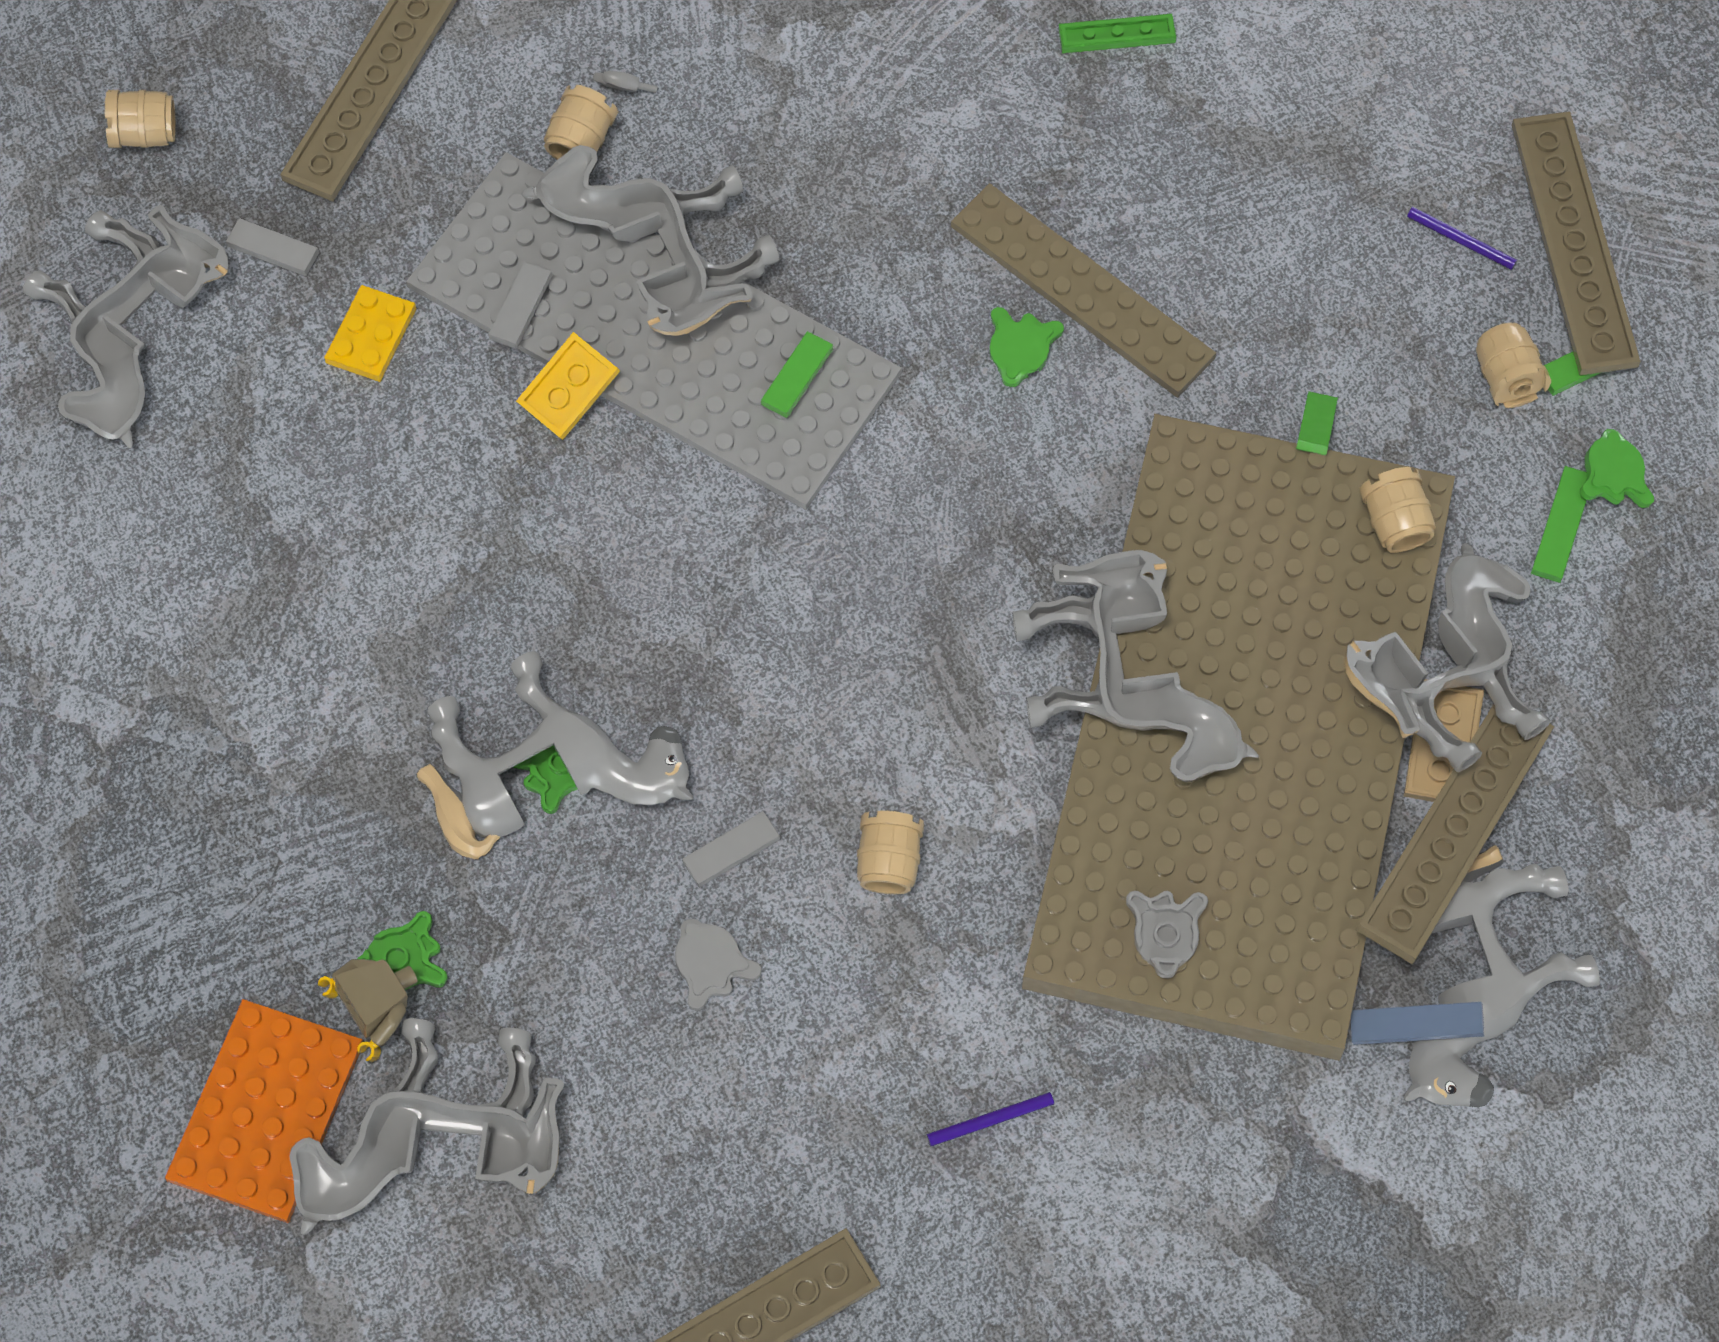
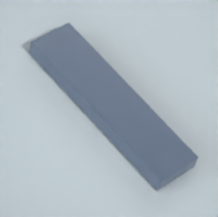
M1482 1002L1352 1010L1353 1045L1483 1037Z

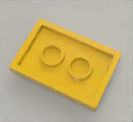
M361 285L324 357L326 364L381 382L417 309L416 304Z
M573 332L516 402L563 440L620 370Z

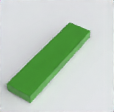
M1172 14L1059 24L1058 28L1062 53L1176 43Z
M1568 466L1564 467L1531 574L1561 583L1586 504V499L1580 494V488L1587 479L1586 472Z

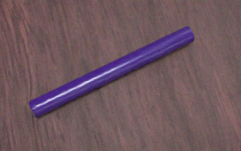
M1413 206L1407 215L1408 218L1510 270H1513L1516 265L1517 259Z
M1048 1092L926 1134L931 1147L1054 1105V1100L1051 1093Z

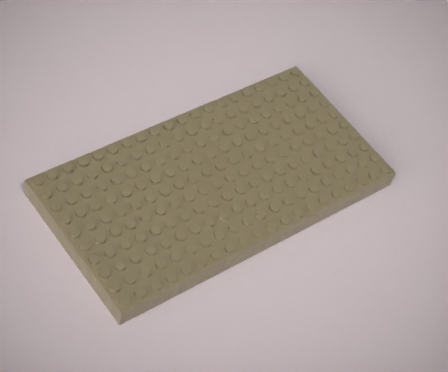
M1154 414L1122 552L1144 550L1157 555L1166 562L1167 574L1162 585V593L1166 603L1167 616L1161 623L1151 628L1117 634L1124 679L1178 672L1181 687L1198 697L1207 699L1222 707L1234 719L1241 730L1242 741L1251 746L1259 757H1245L1234 768L1207 774L1193 782H1183L1172 774L1170 764L1171 758L1184 745L1187 733L1170 729L1141 731L1123 728L1085 712L1025 966L1022 989L1340 1061L1345 1049L1366 936L1356 931V928L1374 899L1405 739L1402 738L1394 717L1371 703L1352 685L1346 674L1345 655L1348 644L1354 641H1377L1387 634L1396 632L1418 661H1420L1455 476L1418 469L1422 479L1421 487L1431 504V512L1436 526L1434 537L1414 549L1390 553L1381 545L1375 529L1371 526L1367 504L1363 503L1359 489L1367 480H1370L1371 485L1380 481L1378 474L1395 468L1409 466L1327 450L1326 455L1296 449L1297 443ZM1147 575V577H1150L1152 580L1154 579L1153 575ZM1100 649L1090 692L1095 691L1099 682ZM1132 891H1139L1150 898L1157 896L1163 891H1169L1173 894L1176 904H1182L1192 894L1197 892L1203 893L1208 898L1207 907L1198 918L1199 941L1194 955L1180 966L1176 974L1171 978L1158 976L1154 967L1145 961L1136 949L1134 942L1135 918L1132 911L1126 905V897Z

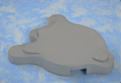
M1132 891L1127 895L1126 905L1132 911L1135 918L1134 942L1136 949L1141 957L1154 967L1158 976L1162 978L1173 977L1178 968L1194 955L1199 941L1198 918L1208 904V898L1203 893L1197 892L1192 894L1182 904H1176L1173 894L1169 891H1163L1152 898L1145 896L1139 891Z
M688 919L682 923L680 927L681 936L675 951V960L680 975L689 986L688 1004L692 1010L699 1011L703 1009L711 996L731 995L733 989L730 981L732 978L755 981L761 976V966L741 954L737 942L727 930L717 925L701 923L696 919Z

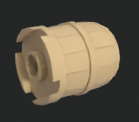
M570 85L567 86L561 97L560 105L550 119V124L544 137L546 151L557 160L573 147L579 145L588 146L598 152L604 143L609 127L612 126L618 114L617 107L612 103L610 108L604 102L606 97L591 88L576 85L574 89H570Z
M120 90L106 91L105 118H107L108 125L106 137L109 148H122V145L148 148L152 146L169 145V142H175L176 119L173 96H168L167 92L147 90L120 92Z
M1517 323L1500 324L1483 333L1478 339L1476 353L1481 366L1480 369L1490 386L1489 390L1495 405L1499 406V403H1503L1505 408L1523 406L1538 398L1536 393L1542 388L1545 392L1549 389L1551 384L1549 373L1546 367L1542 365L1536 344H1534L1524 327Z
M1411 467L1395 468L1378 474L1380 481L1372 485L1370 480L1362 484L1359 492L1363 503L1367 504L1371 526L1375 529L1381 545L1388 552L1398 553L1414 549L1434 537L1436 526L1431 512V504L1421 487L1422 479L1417 468H1415L1414 472H1412Z
M877 811V816L868 818L869 812L861 815L860 830L862 835L859 849H857V878L860 881V886L866 890L882 894H905L910 892L911 887L915 885L918 865L921 860L919 854L920 838L923 837L924 821L919 819V822L915 823L913 822V815L896 811Z

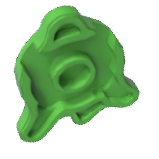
M1002 307L994 308L991 311V321L995 327V333L991 338L989 353L990 359L998 367L1003 384L1008 387H1016L1022 380L1028 378V374L1038 369L1039 371L1042 370L1049 356L1050 345L1063 334L1064 326L1061 322L1050 321L1041 323L1030 313L1024 314L1021 321L1015 322Z
M1606 429L1586 452L1585 469L1587 479L1580 488L1581 496L1586 500H1593L1602 496L1612 504L1618 505L1624 500V495H1627L1639 507H1649L1654 502V496L1645 484V465L1640 452L1629 441L1624 439L1618 431Z
M554 745L512 767L530 771V774L524 779V787L528 791L535 792L541 796V807L548 814L555 813L559 808L561 800L570 792L577 790Z
M426 911L418 912L404 926L393 927L379 932L373 937L374 940L368 949H365L363 954L357 958L375 961L386 960L394 973L406 966H410L418 982L405 990L418 984H428L441 988L447 983L448 979L446 972L442 968L430 962V958L439 954L441 948L439 943L429 935L433 922L431 915Z

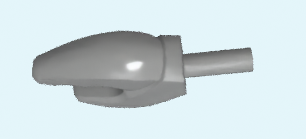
M605 71L604 73L595 72L593 75L594 81L619 91L635 93L637 89L656 93L658 88L655 85L639 82V77L625 72Z

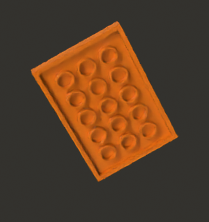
M242 999L165 1176L166 1181L289 1224L296 1207L293 1172L290 1162L291 1148L298 1141L308 1137L319 1141L322 1145L360 1053H358L357 1047L363 1042V1039Z

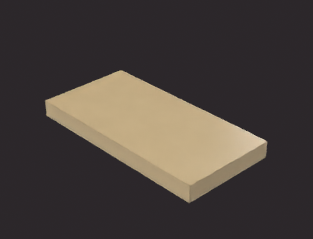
M1467 686L1449 688L1439 692L1434 698V709L1440 722L1448 731L1462 741L1471 742L1479 729L1483 689ZM1417 734L1412 736L1403 797L1434 802L1454 768L1450 765L1448 758L1434 756L1428 742Z

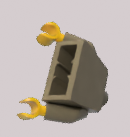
M351 959L332 974L333 978L321 977L318 980V986L324 988L330 984L329 989L322 996L333 999L339 995L364 1037L370 1036L371 1041L360 1043L357 1051L358 1053H364L370 1047L371 1054L366 1058V1061L372 1062L380 1057L381 1048L379 1046H384L394 1034L406 1013L408 996L405 989L416 984L418 980L410 966H406L394 973L386 960Z

